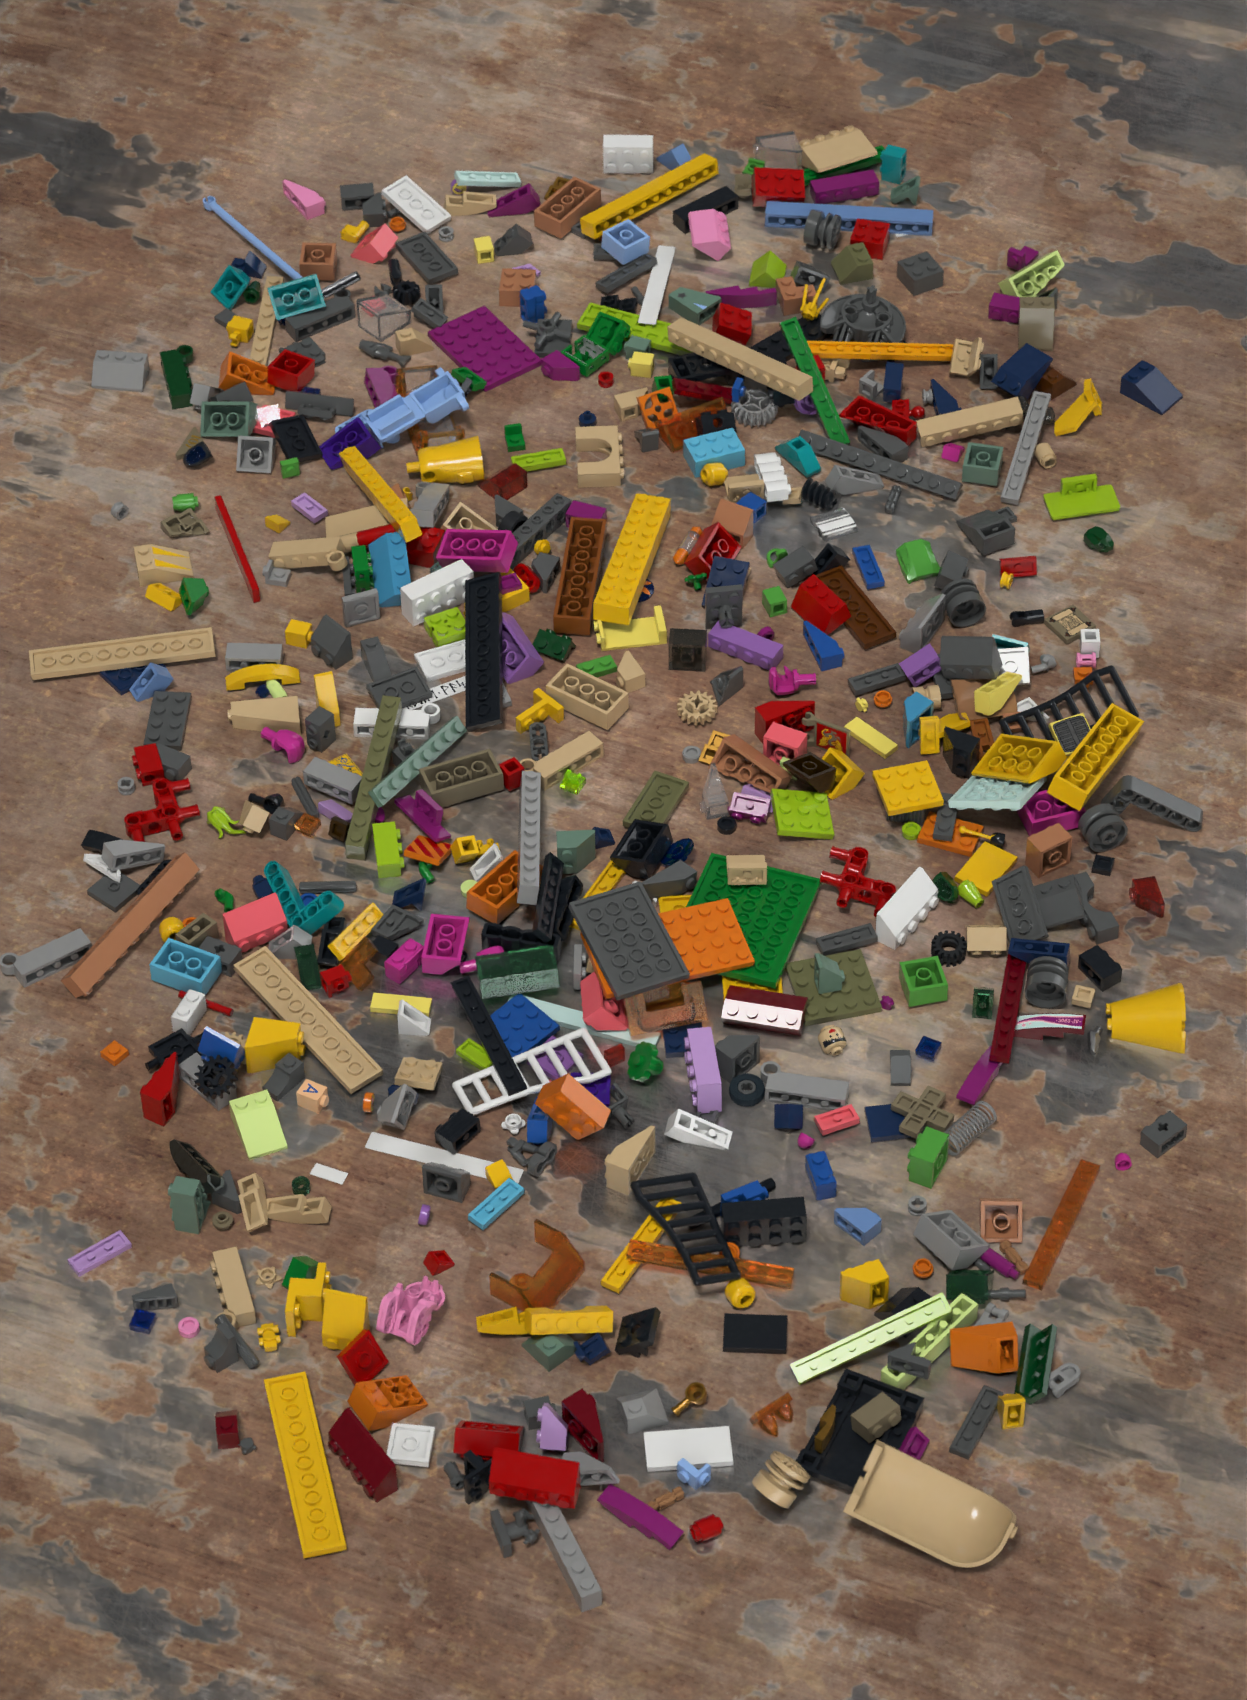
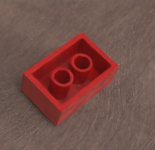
M754 167L751 177L753 206L766 207L767 201L804 203V170Z

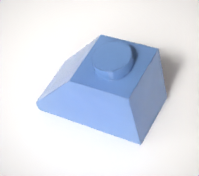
M683 143L658 156L656 160L668 169L673 170L692 160Z
M150 662L129 690L135 700L140 702L153 697L154 691H165L174 679L167 668Z
M837 1208L834 1210V1224L863 1246L881 1232L882 1219L878 1214L871 1212L867 1208Z

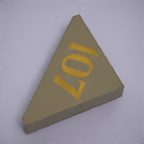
M193 427L177 451V460L183 459L185 453L191 447L202 441L204 442L196 427Z

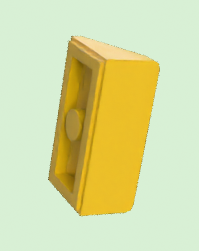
M161 583L148 585L145 597L163 608L174 611L182 604L180 594Z

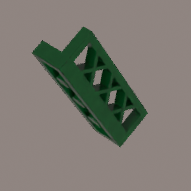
M1032 1324L1025 1326L1014 1394L1019 1393L1022 1395L1026 1403L1030 1405L1047 1395L1057 1326L1053 1324L1043 1330L1038 1329Z

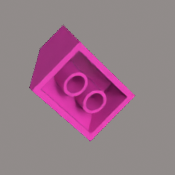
M431 914L421 957L422 973L442 975L461 963L470 917Z

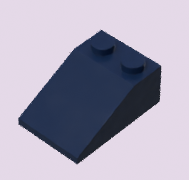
M1026 343L999 368L991 382L1026 403L1053 361V358Z
M1141 360L1121 377V394L1160 415H1163L1183 398L1179 390L1157 367L1144 360Z

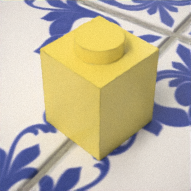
M490 236L473 238L477 263L494 262V248Z
M634 351L632 358H629L628 368H631V376L651 378L654 370V354Z

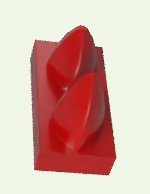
M1036 556L999 559L1000 577H1002L1003 572H1007L1008 575L1012 573L1014 577L1037 575Z

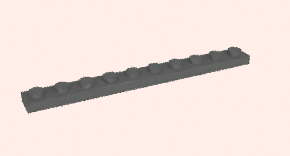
M802 429L799 433V436L811 445L815 454L957 501L963 486L960 482Z

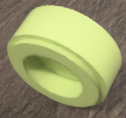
M466 880L461 884V894L463 897L467 898V891L477 881Z

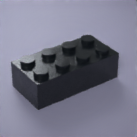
M804 1196L721 1203V1231L726 1242H733L738 1247L806 1242L807 1215Z

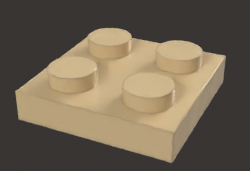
M403 1057L395 1076V1085L402 1086L406 1084L414 1088L434 1090L442 1071L443 1062Z

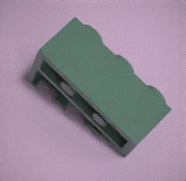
M176 1176L173 1184L169 1185L168 1195L171 1196L170 1208L173 1211L172 1221H174L175 1230L194 1234L200 1233L211 1204L210 1200H206L207 1194L202 1193L204 1192V1187L200 1180Z

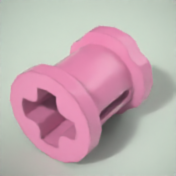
M1076 653V667H1092V669H1096V653Z

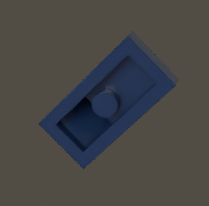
M251 251L248 252L245 259L234 258L231 266L241 269L249 277L262 279L267 269V266Z
M422 878L394 891L392 904L402 908L412 903L418 910L422 911L426 879Z

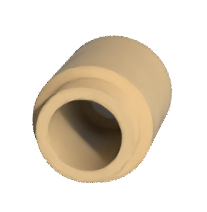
M1048 443L1038 444L1034 451L1037 460L1042 467L1046 469L1052 468L1056 464V455Z

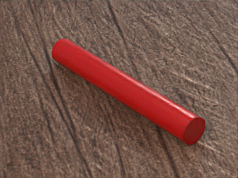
M180 990L178 997L183 999L187 992ZM206 999L207 1008L230 1017L233 1015V1009Z

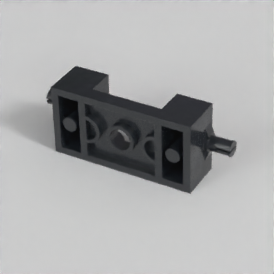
M696 353L668 358V374L671 375L672 381L674 378L696 382L724 376L728 385L734 384L737 377L743 378L745 381L744 375Z

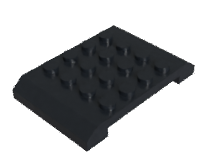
M846 1368L837 1383V1390L825 1410L826 1412L832 1404L836 1406L835 1427L830 1442L822 1453L814 1450L815 1436L819 1433L820 1429L819 1421L805 1449L802 1448L796 1462L810 1476L853 1492L859 1477L864 1478L866 1474L863 1469L876 1441L879 1440L899 1450L909 1429L914 1427L924 1405V1398ZM883 1392L900 1405L901 1420L897 1425L885 1431L882 1436L869 1443L852 1430L851 1414Z

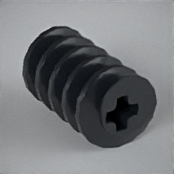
M809 478L803 485L801 492L803 500H808L809 503L819 506L829 513L834 511L840 504L841 493L836 494L835 490H831L829 487L825 488L823 484L819 485L818 481L813 482V479Z

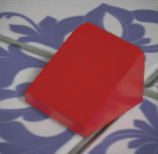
M445 1250L429 1251L423 1261V1264L433 1276L455 1265Z

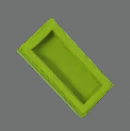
M470 1038L456 1049L458 1056L479 1070L492 1066L484 1048Z

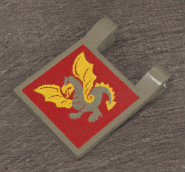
M811 712L805 713V718H802V724L805 726H815L814 736L807 733V747L814 746L825 751L831 747L842 751L848 757L850 756L849 729L818 719Z

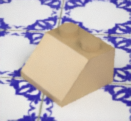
M965 925L966 950L971 951V954H982V951H990V954H1002V951H1007L1006 926Z

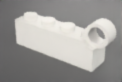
M428 703L421 710L402 709L396 738L429 739L430 724H435L440 720L439 706L434 703ZM355 709L353 722L354 737H372L379 709Z

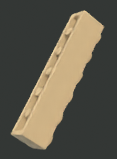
M1018 397L916 420L917 435L921 447L932 446L1024 423L1023 410Z

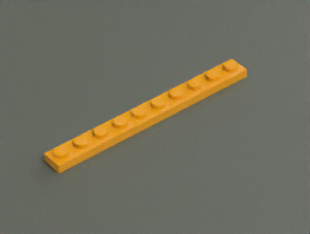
M807 341L812 355H819L820 358L951 361L953 344Z

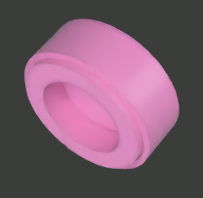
M193 1317L183 1318L178 1324L179 1334L184 1338L197 1336L200 1331L198 1320Z

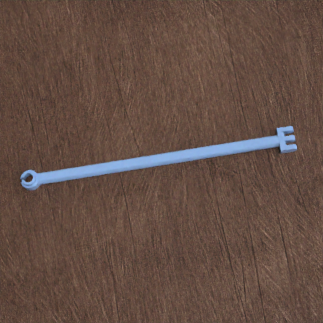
M207 196L208 203L206 198H203V206L207 211L213 210L293 280L302 278L298 272L216 203L215 197Z

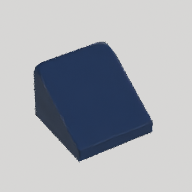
M593 827L592 830H595V849L615 844L610 829Z

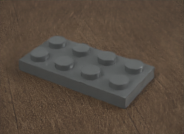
M426 232L396 242L397 250L429 285L458 274V267Z
M154 691L143 745L156 743L157 746L160 743L181 751L192 699L191 693Z
M1023 865L993 880L992 885L1004 925L1007 928L1009 941H1011V938L1041 941L1049 937L1028 867Z

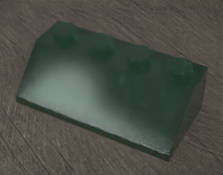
M553 945L474 956L479 994L482 999L560 988Z

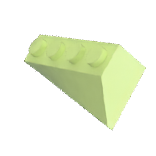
M1058 250L1042 256L1002 280L998 285L1005 295L1036 297L1038 292L1046 286L1049 280L1053 279L1065 264Z

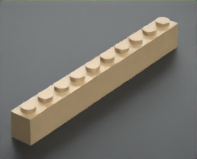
M682 317L668 326L669 342L800 401L813 392V378L808 374Z

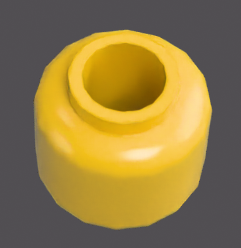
M707 463L701 470V480L707 486L722 485L726 477H728V471L722 463Z
M168 917L160 923L159 933L164 943L168 938L176 940L175 934L184 928L180 919Z
M746 1279L733 1280L726 1285L724 1294L735 1308H746L753 1303L755 1290Z

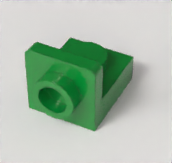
M522 424L505 425L504 435L508 452L526 450L522 434Z

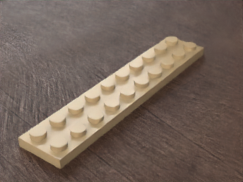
M212 627L29 650L32 680L147 666L150 662L162 664L216 657Z
M266 946L234 964V970L282 1021L301 1023V1031L304 1032L303 1044L350 1094L383 1075V1069Z

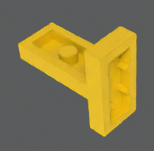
M537 688L533 691L534 705L515 717L516 731L522 734L529 730L532 723L540 722L547 716L560 723L564 720V707L540 688Z

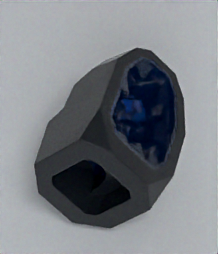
M202 441L185 453L183 462L187 466L197 467L211 459L213 455L205 442Z

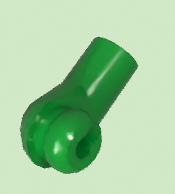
M420 861L418 863L419 872L426 879V883L430 884L435 880V877L429 870L432 864Z

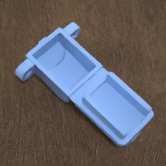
M439 367L434 370L437 376L435 379L409 393L410 395L404 398L399 394L367 413L368 418L366 422L382 448H384L382 443L417 424L422 418L433 424L453 411L462 410L464 412L470 408L464 391L459 386L458 381L448 371L444 372Z

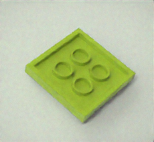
M772 788L770 796L777 835L833 839L834 830L827 793Z

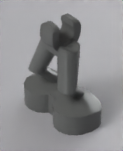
M513 1137L507 1140V1145H509L507 1148L508 1152L523 1167L528 1165L527 1172L536 1177L542 1174L545 1165L551 1163L557 1153V1145L550 1141L538 1147L521 1139L518 1141ZM525 1150L534 1154L526 1159L521 1152Z

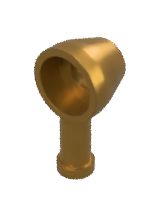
M700 1382L688 1385L685 1390L686 1397L675 1407H672L671 1410L678 1417L691 1403L699 1406L703 1405L707 1400L705 1386Z

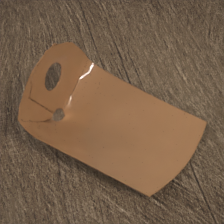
M950 679L955 709L962 720L967 719L961 713H966L969 720L998 717L1004 713L1018 712L1014 691L1000 710L996 711L993 715L985 716L983 713L975 712L974 691L993 679Z

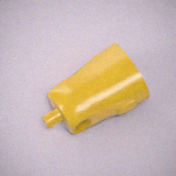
M478 436L443 445L421 448L417 451L418 461L406 463L407 473L420 472L422 482H459L464 484L484 480L483 461Z

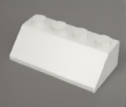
M918 867L876 915L878 942L894 950L906 941L907 936L916 930L919 922L925 920L928 912L932 908L934 909L939 902L938 889L923 868Z

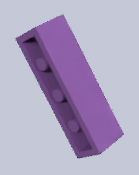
M719 620L708 633V647L770 671L771 667H777L783 659L782 644L733 625L730 628H722Z

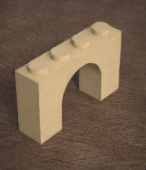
M618 426L575 427L576 452L599 451L609 456L607 459L599 462L577 463L578 488L621 486V479H624V468H620L623 467V456H619L622 455V444H619L622 443L621 432L618 433Z

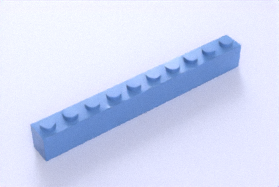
M767 201L765 227L804 229L807 217L813 209L824 212L825 218L828 213L833 214V216L835 214L840 215L841 231L853 232L856 220L866 219L890 223V234L932 236L933 210Z

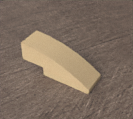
M463 191L462 196L446 195L444 201V209L451 216L478 214L494 209L497 205L495 194Z
M254 1173L237 1180L240 1195L238 1196L247 1231L251 1232L267 1225L268 1209L262 1178Z
M304 1194L266 1199L268 1218L289 1223H328L332 1208L326 1197L306 1199Z

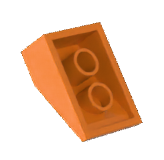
M229 351L221 364L218 388L225 391L239 383L245 382L251 395H273L275 391V386L267 383L268 366Z

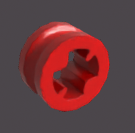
M608 371L601 372L598 375L599 386L602 388L613 386V374Z

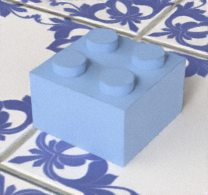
M627 219L603 231L601 247L624 265L649 252L650 236Z

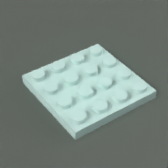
M972 775L948 800L949 808H956L957 810L992 808L995 811L1001 809L1017 811L1047 781V777L1045 776L1028 784Z

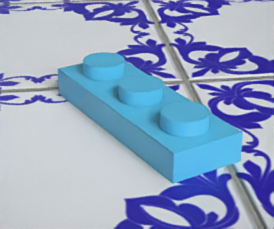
M508 1178L468 1214V1220L482 1230L486 1229L525 1193V1189Z

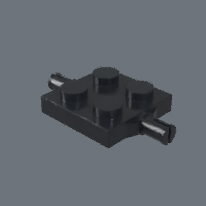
M181 1028L149 1045V1052L154 1059L145 1063L148 1071L158 1065L161 1067L165 1059L169 1058L173 1052H177L178 1065L196 1052L202 1056L198 1052L197 1044L200 1043L203 1032L192 1037Z

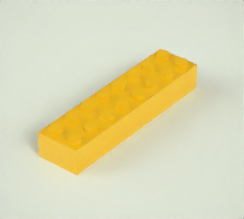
M1111 703L1054 775L1047 793L1080 811L1137 738L1144 721Z

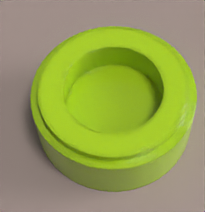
M915 822L905 823L902 826V836L907 840L917 839L921 831L920 825Z

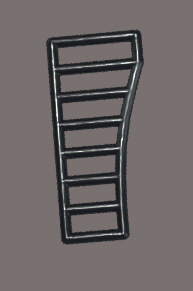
M1110 665L1091 672L1066 692L1045 703L1001 718L999 724L1004 734L1013 735L1008 724L1018 721L1025 737L1034 738L1025 718L1034 715L1046 740L1055 741L1041 712L1050 708L1056 721L1064 719L1057 704L1065 700L1073 716L1080 714L1072 698V695L1079 690L1097 722L1101 714L1086 685L1094 680L1107 707H1109L1114 702L1100 677L1110 674L1129 712L1136 717L1139 716V713L1115 667Z
M691 1172L631 1182L630 1186L636 1201L655 1219L671 1239L695 1286L739 1280L741 1278L740 1271L696 1173ZM691 1181L693 1185L690 1188L642 1194L640 1189ZM697 1195L699 1199L696 1202L656 1208L649 1203ZM703 1209L705 1213L703 1216L666 1221L662 1216ZM709 1223L711 1226L710 1230L676 1234L673 1228ZM713 1237L718 1242V1244L685 1248L682 1243ZM721 1251L724 1258L695 1263L690 1258V1256ZM728 1266L730 1269V1273L699 1277L697 1272L698 1270Z

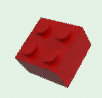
M857 219L851 235L850 245L863 242L872 259L883 260L889 242L890 223Z
M720 302L713 315L712 331L746 346L751 336L752 312Z
M284 349L268 365L267 383L288 391L300 392L315 377V359Z

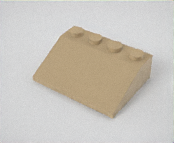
M854 126L844 127V130L831 131L825 136L817 135L812 140H801L799 144L795 145L798 164L818 173L878 155L876 149L862 131Z

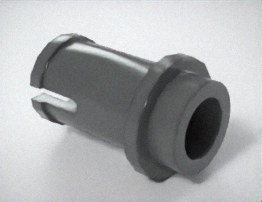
M450 1461L446 1463L443 1469L450 1479V1485L455 1489L464 1487L465 1475L461 1474L456 1462Z

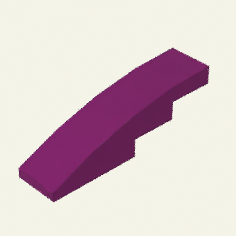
M739 285L706 291L708 294L721 297L722 303L741 309L777 305V291L775 288L759 291L757 286L740 289Z
M991 1046L984 1052L957 1093V1099L975 1105L989 1090L991 1081L998 1075L999 1068L1003 1064L989 1060Z
M609 1484L597 1499L599 1503L629 1528L633 1525L649 1539L653 1536L668 1550L672 1548L684 1532L649 1505L612 1484Z

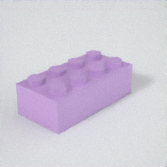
M711 1027L687 1029V1037H684V1047L688 1051L684 1052L685 1064L689 1063V1066H687V1077L692 1079L689 1080L690 1092H694L692 1094V1105L696 1106L697 1111L701 1112V1114L715 1110L722 1112V1085Z

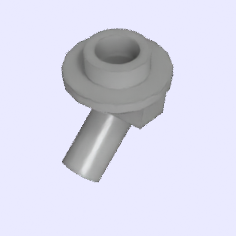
M1042 654L1040 656L1041 664L1031 666V672L1033 674L1055 668L1057 665L1055 658L1050 654Z

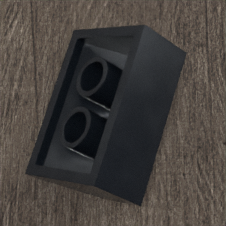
M634 819L611 854L610 860L631 877L650 878L673 842L669 825Z

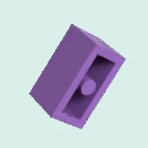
M930 643L899 663L914 687L942 670L940 658Z

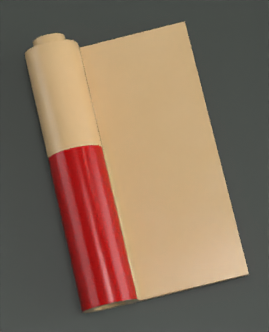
M402 498V502L408 507V499ZM375 505L325 517L326 538L340 536L346 549L345 553L352 552L351 546L366 545V548H369L370 543L384 534L397 532Z

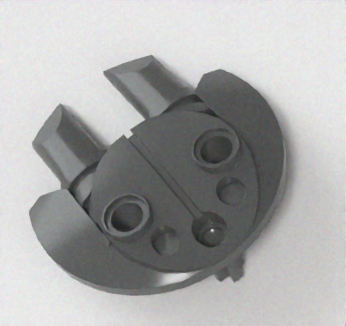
M871 285V287H867L866 294L847 295L831 302L821 315L820 330L826 334H834L832 341L850 342L852 339L857 342L861 340V342L902 343L906 332V322L904 316L895 305L876 296L877 288ZM862 359V362L879 361L877 359Z

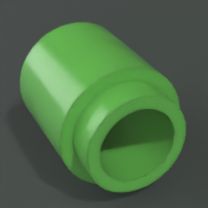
M194 493L177 494V496L172 497L174 511L184 512L189 508L195 511V507H198V497L194 496Z

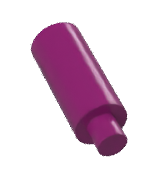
M990 1247L981 1255L982 1261L1006 1278L1010 1276L1013 1279L1018 1278L1020 1273L1015 1270L1016 1266Z

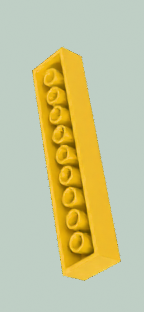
M636 493L593 602V620L623 625L630 624L671 516L670 498Z

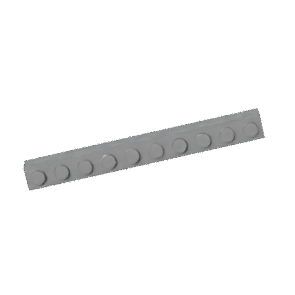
M522 771L519 788L517 903L529 905L537 904L539 891L541 773L534 771Z

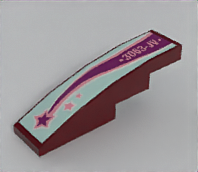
M1069 1013L1017 1016L1014 1037L1043 1040L1044 1035L1063 1038L1064 1033L1084 1035L1086 1015Z

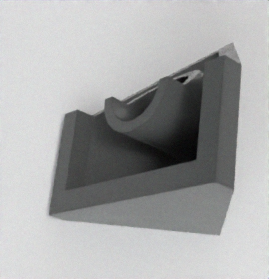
M742 666L723 671L710 681L718 707L743 688Z

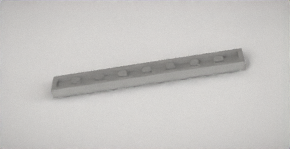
M1038 391L1033 392L1001 494V502L1016 505L1019 503L1051 400V394Z

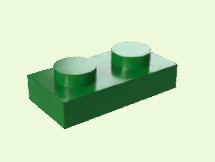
M467 367L452 369L451 376L457 379L458 382L463 383L467 377L473 381L469 386L471 391L484 389V386L487 384L485 380Z

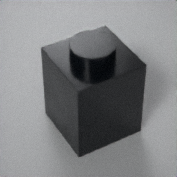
M378 935L368 945L369 961L385 968L384 962L399 948L398 943Z

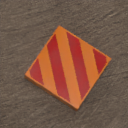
M418 835L404 850V856L439 866L452 853L450 848L452 844L442 841L434 842L431 838Z

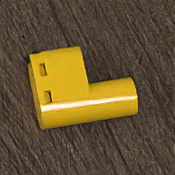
M363 220L357 227L347 224L341 230L342 236L340 238L351 243H357L369 228V224Z

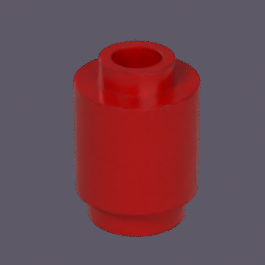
M714 1514L694 1521L693 1525L689 1526L691 1536L695 1542H704L721 1534V1529H723L720 1517H716Z

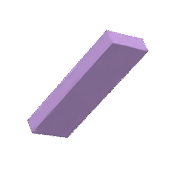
M119 1230L67 1259L73 1271L80 1277L132 1248V1245L123 1232Z

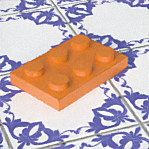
M929 811L917 837V843L972 857L981 837L968 833L962 834L959 832V828L965 826L968 830L983 834L984 826L956 819L952 841L933 839L937 813Z

